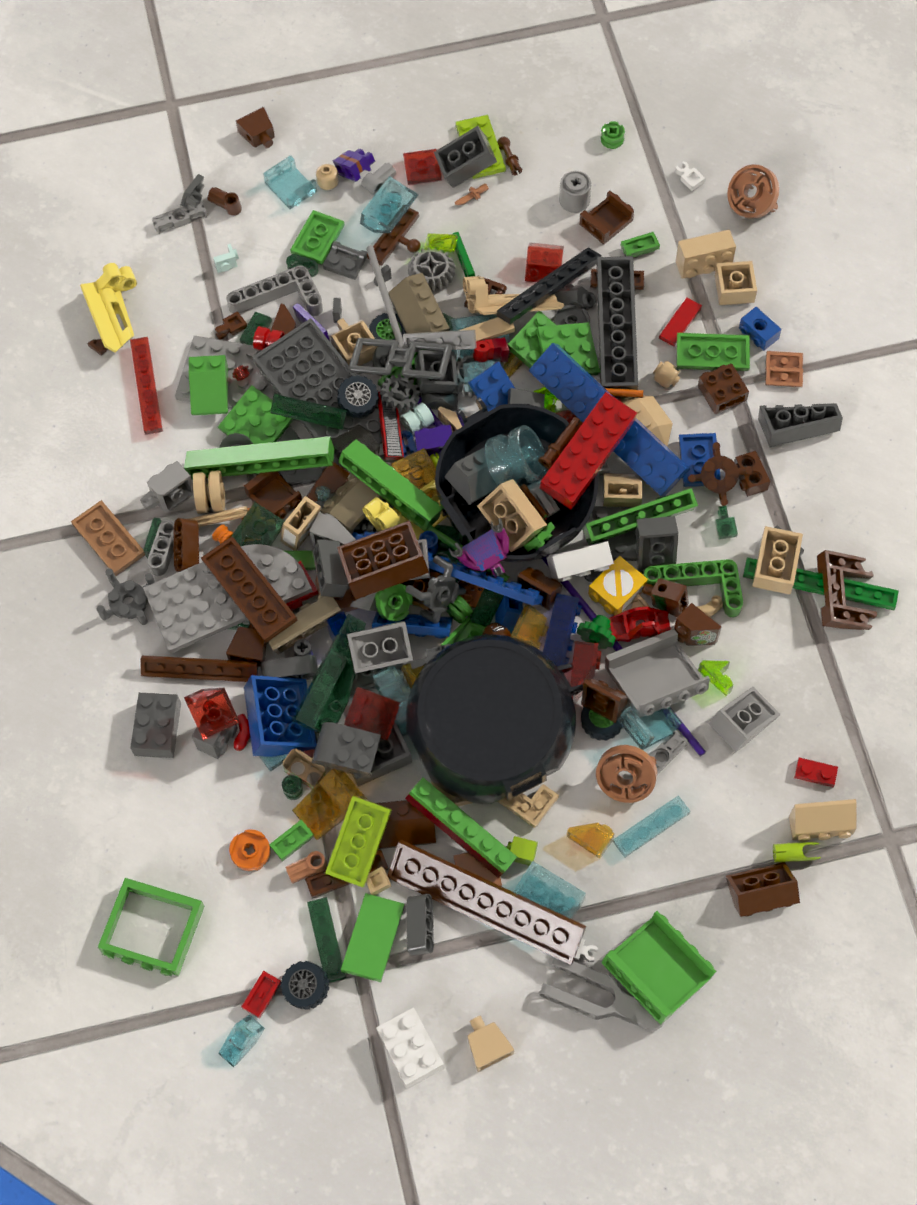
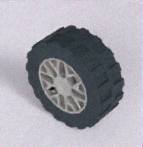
M357 375L346 378L340 384L337 400L338 406L341 408L340 410L345 415L351 416V418H362L374 411L378 401V390L373 381L365 376Z

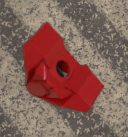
M648 606L635 607L609 618L612 635L616 637L615 641L630 642L632 639L640 638V636L654 637L671 630L668 612ZM639 620L644 621V622L640 623L638 626H636V622H637V621H639Z

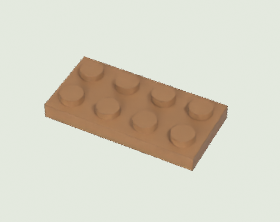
M102 500L71 521L75 529L104 564L113 570L115 576L146 555L145 551Z

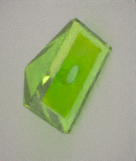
M427 233L424 250L430 247L431 250L436 248L438 251L442 249L444 252L454 253L458 235Z

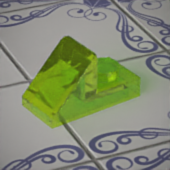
M702 660L698 671L704 677L709 676L710 682L725 696L730 694L734 684L729 676L723 675L728 669L730 661Z

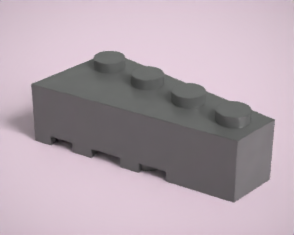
M837 403L812 404V406L796 404L794 407L776 405L772 408H767L764 405L759 407L758 415L759 423L769 447L838 432L841 429L843 419Z

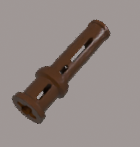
M574 417L555 443L548 446V450L543 457H539L538 461L546 469L551 468L583 424L582 421L578 423L580 419Z

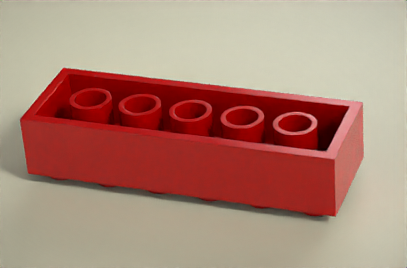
M605 392L543 477L539 489L569 509H572L632 426L637 412Z

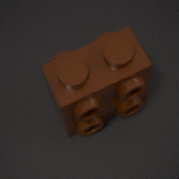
M732 363L721 365L716 370L705 372L699 376L698 388L714 414L741 404L748 399L749 390Z

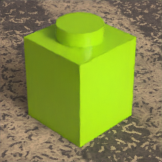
M514 836L513 841H509L507 849L517 856L514 862L533 866L538 842Z

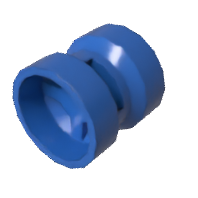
M432 531L421 533L419 540L426 539L428 551L435 555L438 551L437 535Z

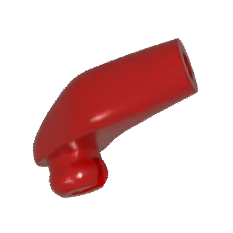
M240 714L236 717L239 726V733L233 743L236 751H242L250 739L249 723L245 714Z

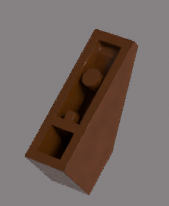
M333 462V466H326L306 497L313 502L321 500L343 486L348 481L350 473Z

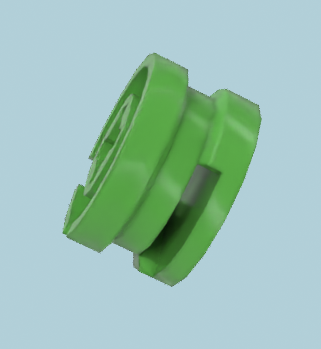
M609 121L608 124L605 123L602 126L600 138L603 146L609 149L620 147L624 142V126L619 125L616 121Z
M459 595L454 603L450 602L447 606L449 609L446 610L450 617H453L460 624L473 613L470 605Z

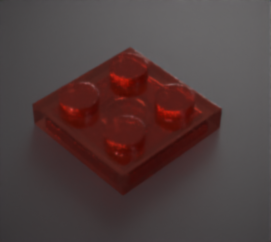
M437 149L403 153L408 185L442 180L440 166L434 154Z

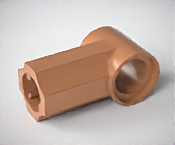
M314 851L306 858L286 866V871L293 884L313 874L326 871L328 864L321 852ZM321 859L322 862L319 866H312L314 860Z

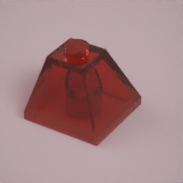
M224 687L201 689L184 697L202 739L240 723Z

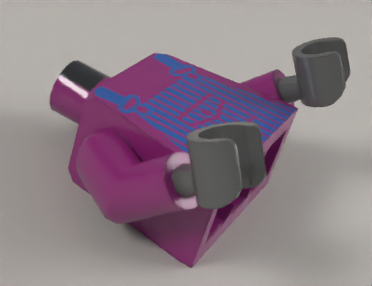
M498 519L499 525L497 526L493 525L491 521L492 530L468 543L462 549L458 543H455L458 549L451 551L449 548V552L453 557H457L465 566L475 571L484 572L490 568L495 578L505 573L500 562L507 558L509 537L503 528L502 520Z

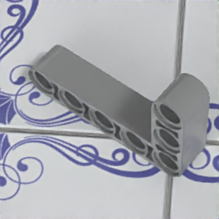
M296 266L228 293L226 297L229 311L231 313L238 311L240 314L298 292L310 315L317 316L323 311L321 296L308 270L304 266Z

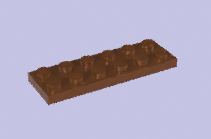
M233 536L201 557L203 563L265 643L298 621L294 613Z

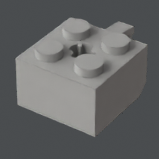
M178 461L169 464L163 471L153 475L147 481L150 491L140 501L147 510L159 506L163 511L170 512L194 495L191 476Z

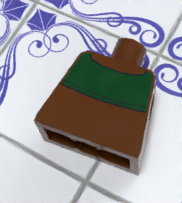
M660 578L655 586L646 583L643 588V594L651 596L652 605L655 608L667 611L668 614L678 617L689 604L686 585Z

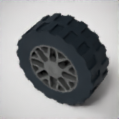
M299 961L296 964H292L289 969H286L284 976H282L281 992L285 996V1000L292 1006L308 1010L309 1008H316L317 1005L323 1003L330 989V982L327 978V973L323 971L322 967L309 961Z

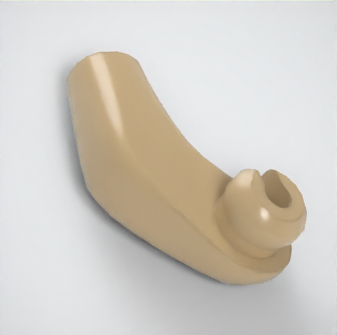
M715 595L709 603L697 607L711 617L723 607L722 598Z

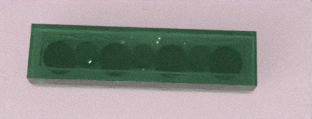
M274 394L270 413L343 430L347 410Z
M325 897L309 901L307 904L323 971L327 973L329 982L346 978L345 973L341 972L343 962L328 899Z

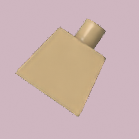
M481 1016L475 1017L470 1021L474 1032L467 1036L478 1072L514 1054L512 1045L495 1022L485 1025Z

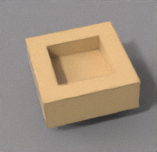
M383 867L369 873L366 883L372 895L375 896L392 887Z

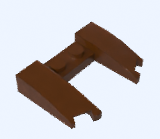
M824 550L817 555L818 573L823 574L825 606L821 608L822 626L856 630L872 629L873 626L867 623L869 618L874 619L877 617V612L846 606L844 577L868 579L874 577L872 571L865 572L861 565L862 562L866 561V558Z

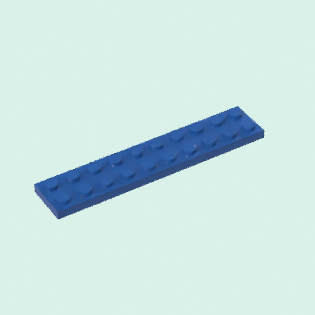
M371 531L357 534L356 540L377 532ZM428 551L429 568L444 573V568L433 562L434 553ZM440 556L442 559L451 563V559ZM451 563L453 565L452 577L532 606L542 604L544 596L539 595L540 591L532 588L523 589L521 584L512 581L511 583L503 582L504 578L487 576L485 571L468 569L463 563Z

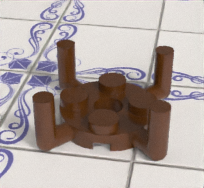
M715 442L712 445L713 457L705 462L701 474L689 475L688 481H702L708 490L719 493L720 504L726 506L728 504L726 492L736 485L739 475L750 474L753 469L751 466L738 468L732 459L721 456L720 444ZM717 469H722L725 472L724 479L717 480L714 473Z

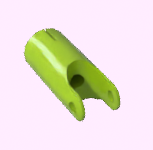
M819 843L773 844L774 862L818 860L821 857H806L802 850L806 845H818Z

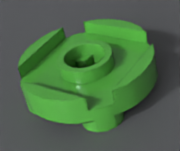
M397 584L376 592L377 611L383 619L400 621L410 612L408 609L412 605L413 598L411 594L406 592L407 586ZM393 598H397L395 606L392 605Z

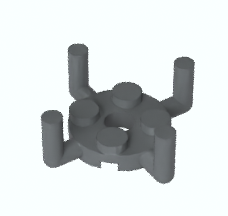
M435 556L433 562L444 568V573L437 578L433 577L430 579L427 592L422 593L411 585L406 587L407 593L421 601L424 600V605L434 611L433 614L426 609H421L420 611L422 617L434 624L439 623L441 613L449 609L447 606L450 602L454 603L458 595L466 593V589L456 583L455 578L451 577L453 565L439 556Z
M107 569L105 573L114 588L108 594L110 608L105 610L104 606H97L100 618L106 620L115 614L119 618H137L142 625H146L148 620L144 611L148 599L143 588L155 583L153 575L151 573L146 574L147 584L141 586L132 580L120 583L115 577L113 570ZM132 597L133 601L130 604H124V599Z

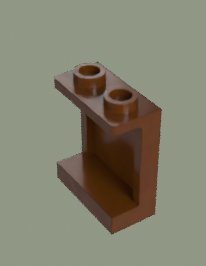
M608 191L606 199L589 213L586 210L580 213L579 224L604 245L633 221L634 210L631 205L622 201L617 194Z
M278 471L261 472L244 485L246 495L261 508V511L269 519H275V522L283 520L287 513L295 509L302 501L301 493L299 491L296 492L278 474Z

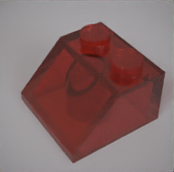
M357 687L344 725L379 734L382 739L388 740L401 702Z

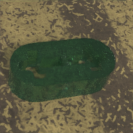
M297 254L289 255L286 259L288 270L296 266H304L306 269L311 268L308 270L311 277L318 274V264L313 259Z

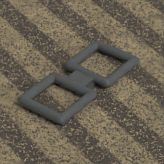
M358 338L348 368L349 372L390 375L392 367L397 366L403 367L402 376L442 380L446 374L452 346L449 344L411 342L409 348H398L399 342L396 340ZM363 345L391 347L385 368L357 366ZM415 350L444 351L439 371L410 370Z

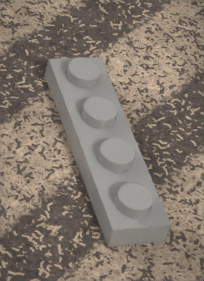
M475 330L403 334L404 348H409L411 342L449 344L452 346V350L477 348Z

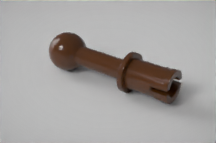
M505 136L500 137L497 141L499 149L504 151L507 157L505 163L509 166L512 175L516 176L518 175L517 170L519 174L522 172L518 156L512 154L509 148V138Z

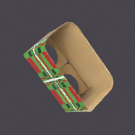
M292 749L283 761L284 772L316 791L327 776L325 767L312 763L313 758L302 751ZM295 762H301L305 766V770L301 775H295L291 772V766ZM312 772H317L321 776L315 785H311L307 781L308 775Z

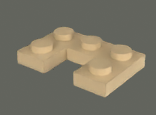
M542 784L531 799L522 793L510 800H507L505 797L497 802L536 828L557 801L559 795Z

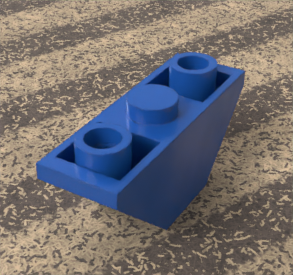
M495 592V621L506 627L510 631L511 637L516 638L523 616V602Z

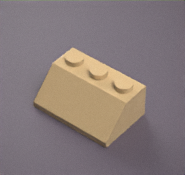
M856 799L795 804L789 815L792 840L806 842L810 841L811 838L828 840L833 836H839V838L851 837L856 830Z

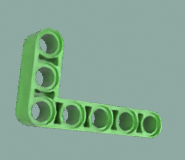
M733 560L650 566L644 571L646 578L648 576L656 578L654 580L648 578L647 583L654 586L660 578L686 586L720 584L725 614L734 618L741 612L743 597L738 567ZM728 569L732 573H726L724 570ZM705 571H710L713 574L708 575L705 573ZM686 573H692L694 576H688ZM672 574L675 577L669 578L667 575ZM726 587H733L735 590H728ZM729 604H735L737 608H732Z

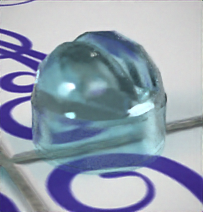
M317 486L315 490L316 499L320 500L321 498V501H326L330 496L331 490L325 486Z

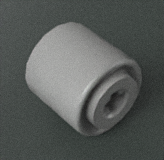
M581 171L568 172L561 178L560 205L568 212L578 213L584 211L590 203L591 180L587 174Z

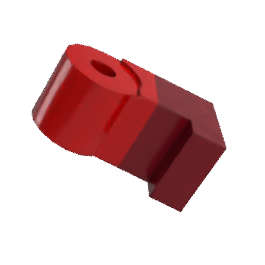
M505 337L484 339L476 342L477 348L473 351V358L476 361L486 362L491 359H500V362H508L509 348Z

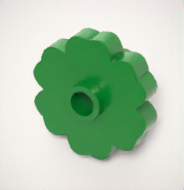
M597 615L596 618H593L592 622L585 621V623H580L576 632L586 643L603 649L612 648L616 639L609 630L611 627L610 619L603 615Z

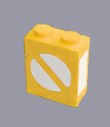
M621 556L613 562L614 564L609 566V569L605 570L589 585L588 590L591 600L595 603H600L610 615H617L623 612L633 602L634 598L643 592V588L648 581V578Z

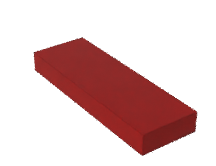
M686 297L659 335V339L675 347L677 333H685L702 309V305Z

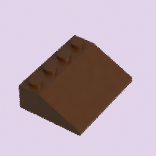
M410 520L337 547L355 600L429 573Z

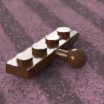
M404 205L373 246L379 265L382 266L399 243L407 246L411 253H416V251L420 250L421 244L417 239L409 240L404 237L419 218V212Z

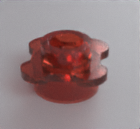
M241 365L235 368L232 377L236 378L237 381L247 378L250 375L248 365Z

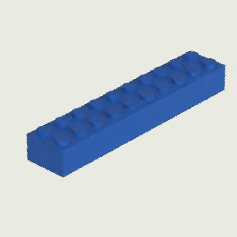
M552 343L528 370L582 422L585 421L604 393L610 394L566 351L555 343ZM637 418L613 451L660 496H666L690 470L683 461Z

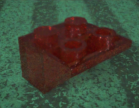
M529 242L525 281L538 282L563 264L564 246Z

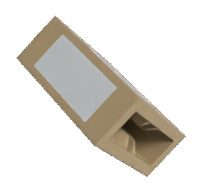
M305 496L283 523L280 542L293 551H297L309 536V531L320 512L321 506Z

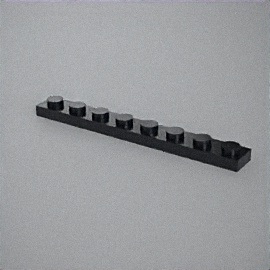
M587 247L499 308L496 316L508 324H512L597 264V257L602 255Z

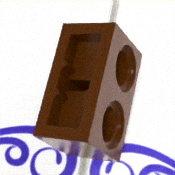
M756 450L735 457L734 462L738 468L747 465L753 469L750 474L739 475L738 477L740 488L742 491H745L747 497L767 491L771 481Z

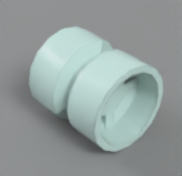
M424 403L415 406L413 412L409 410L400 416L406 431L411 432L412 435H415L414 431H419L422 427L427 428L434 423V417Z

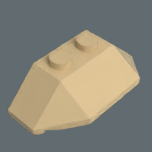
M643 395V398L621 397L618 399L636 411V418L664 445L668 446L673 423L653 396Z

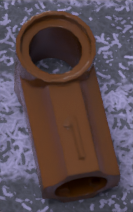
M212 187L209 190L207 196L209 202L226 209L227 213L232 216L238 215L241 212L242 207L236 193H227L217 187Z

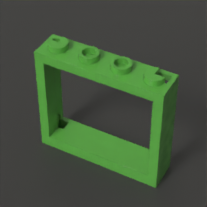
M125 878L99 942L98 949L102 952V955L110 959H114L115 956L122 958L121 961L129 965H133V963L141 964L140 967L148 971H152L154 968L160 970V973L165 976L172 977V974L179 976L205 906L201 900ZM129 892L191 910L172 964L109 944Z

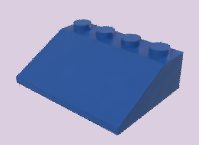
M251 675L244 686L253 756L274 757L289 754L292 749L300 751L316 749L317 744L306 679Z

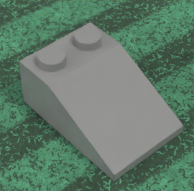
M319 512L309 531L313 548L317 540L340 541V546L356 540L334 516L328 513L322 514Z
M403 621L347 634L355 673L413 661L406 623Z
M753 686L721 708L709 722V725L737 752L781 714Z

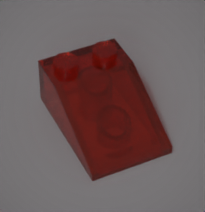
M575 641L571 687L583 684L585 679H593L595 677V670L600 669L601 651L598 650V643ZM582 692L572 696L574 705L582 696Z

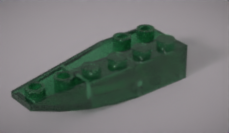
M350 614L347 615L292 719L293 722L319 734L323 723L331 722L338 724L349 702L355 675L347 634L365 630L366 623Z

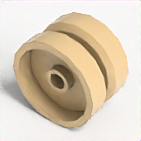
M211 471L208 476V482L203 472L193 473V492L197 513H208L210 502L214 512L225 511V488L221 471Z

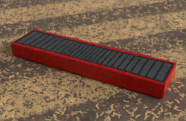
M379 391L378 409L384 459L403 460L404 453L398 408L393 411V406L386 407L387 401L381 400L383 396L380 395Z

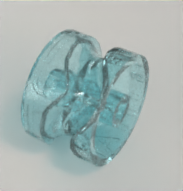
M526 425L512 429L508 437L505 435L494 436L488 439L485 444L486 463L491 476L498 486L501 483L514 479L520 488L523 478L528 483H535L542 480L548 471L538 461L539 457H543L545 454L542 443L536 433Z

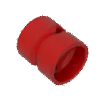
M258 326L253 339V348L262 351L283 337L285 333L278 330L270 331L269 328Z

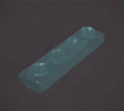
M678 795L613 839V843L626 858L689 815L691 811Z

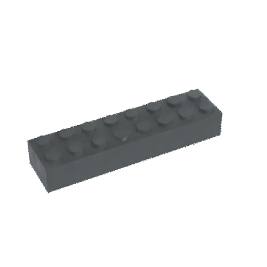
M633 256L597 257L600 384L604 388L638 390Z

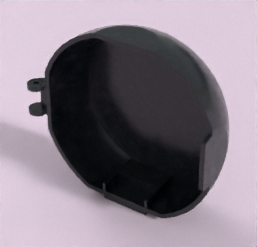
M481 398L476 399L480 411L466 418L461 409L456 411L462 427L450 435L440 453L436 467L435 486L442 509L441 514L443 517L447 516L459 535V543L462 546L472 542L492 530L491 524L477 507L487 496L469 505L445 478L454 463L490 445L502 458L505 482L514 479L519 488L523 484L528 486L539 478L543 479L549 469H546L539 463L538 459L540 456L543 457L548 450V446L555 443L569 425L567 420L547 409L527 404L499 405L488 412ZM598 473L572 509H569L553 498L560 510L545 521L546 524L552 522L555 528L551 532L552 536L545 541L542 547L538 548V550L533 548L529 552L524 546L513 552L509 550L506 554L507 558L502 561L528 562L538 560L556 552L572 541L584 528L594 509L598 493Z
M496 634L468 637L438 652L418 674L410 690L406 707V731L431 781L454 797L479 804H493L505 797L507 800H510L546 782L547 776L560 770L565 763L575 737L576 710L572 696L583 691V684L571 687L564 674L574 668L573 665L568 663L556 667L546 654L533 645L517 638Z

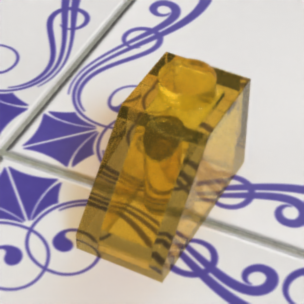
M592 823L569 827L566 837L600 859L614 840L615 834L605 824Z

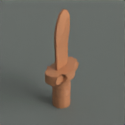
M484 183L476 189L470 187V193L455 201V204H465L472 198L479 200L481 198L480 194L489 189L487 184Z

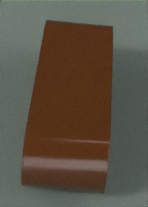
M177 518L173 528L175 571L181 572L199 564V525L196 520Z

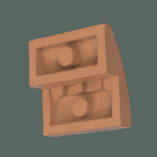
M767 351L765 385L803 387V353Z

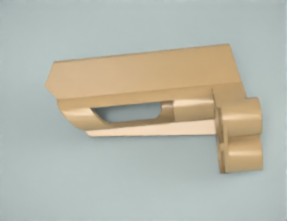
M463 277V290L471 314H497L499 308L520 295H488V284L485 283L484 277ZM553 294L529 312L562 309L564 303L557 302V298Z

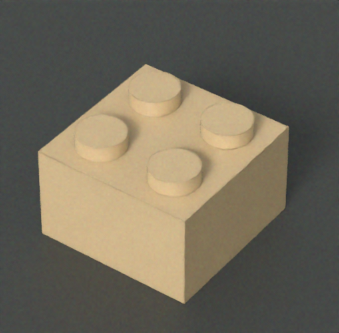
M753 262L717 263L715 282L719 305L755 303L757 286Z

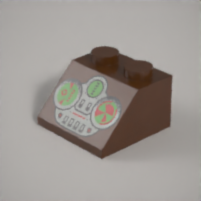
M693 603L676 618L674 627L678 633L677 640L681 643L684 642L687 646L715 645L718 642L722 626Z

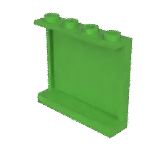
M658 911L614 951L608 952L601 962L660 1025L710 981L717 972L713 965L699 954L697 948L690 945L683 934L676 930L669 923L668 919Z

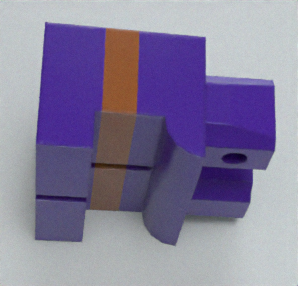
M357 149L355 152L347 150L333 160L338 174L355 182L361 179L360 173L362 171H371L370 165L375 162L373 154L370 152L365 154L362 149Z

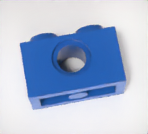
M757 306L741 318L739 325L741 333L749 335L753 343L763 351L780 338L782 330Z

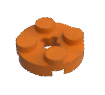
M248 829L239 835L237 834L232 839L229 852L233 863L238 868L253 871L260 870L266 864L270 857L271 849L263 833ZM250 845L253 846L255 852L247 855L245 848H249Z

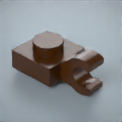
M237 311L222 319L223 325L215 328L217 332L215 335L219 340L225 338L229 332L233 336L248 328L247 323Z

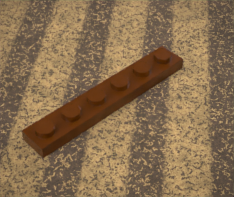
M142 655L140 658L141 676L247 682L251 675L258 676V662L145 655Z

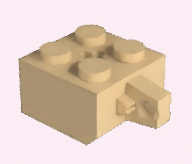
M344 318L337 321L340 331L330 336L331 344L349 365L357 339L375 338L364 321L348 326ZM363 345L357 366L371 361L373 353L378 346Z

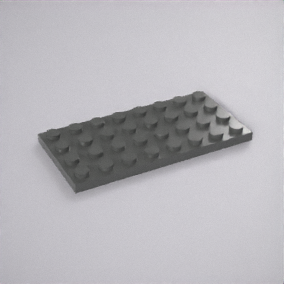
M311 318L252 357L253 362L312 437L330 436L335 448L333 462L341 468L345 469V467L338 463L342 451L356 439L366 445L370 451L382 443L378 402L374 411L362 418H351V416L345 415L340 410L341 408L338 406L337 400L340 384L346 378L357 375L349 372V365Z

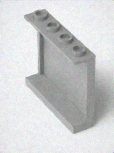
M675 629L623 648L605 657V669L618 688L626 694L628 703L639 718L646 715L649 716L660 709L668 708L680 701H686L697 694H703L709 689L710 677H702L678 644V633Z

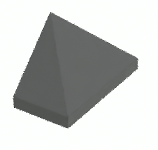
M422 393L421 403H424L430 409L443 407L451 411H457L458 394Z

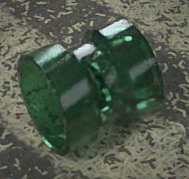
M289 775L283 779L281 786L286 798L289 800L299 799L303 794V786L299 777Z

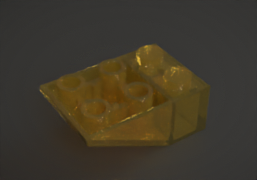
M331 769L292 811L306 824L314 834V838L319 840L344 820L352 796L364 800L367 798L344 771Z

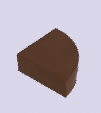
M93 339L87 343L88 347L101 356L108 350L104 347L102 339Z

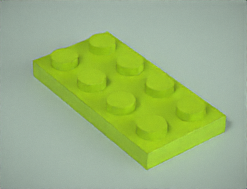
M483 115L456 121L455 126L459 137L479 126L486 135L497 160L496 163L472 176V178L476 179L506 172V166L489 116Z
M352 796L325 874L364 888L392 809Z

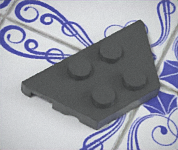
M290 425L278 442L299 440L300 438ZM321 467L278 471L280 476L290 486L300 483L310 484L311 481H317L323 472Z

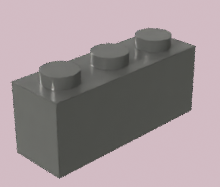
M317 540L312 552L321 596L344 597L346 590H349L350 586L337 549L340 546V541Z

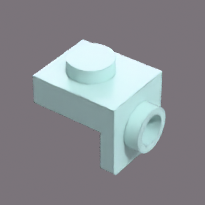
M227 244L229 253L213 257L218 273L238 267L236 260L239 259L237 250L232 249L231 244Z

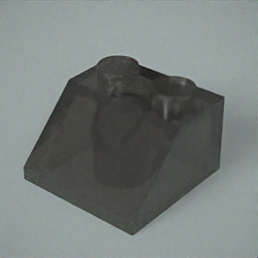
M360 424L332 440L335 448L334 453L338 459H340L342 451L356 439L366 445L374 454L379 455L380 445L373 435Z

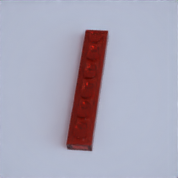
M148 336L131 339L130 343L144 433L148 435L163 432Z

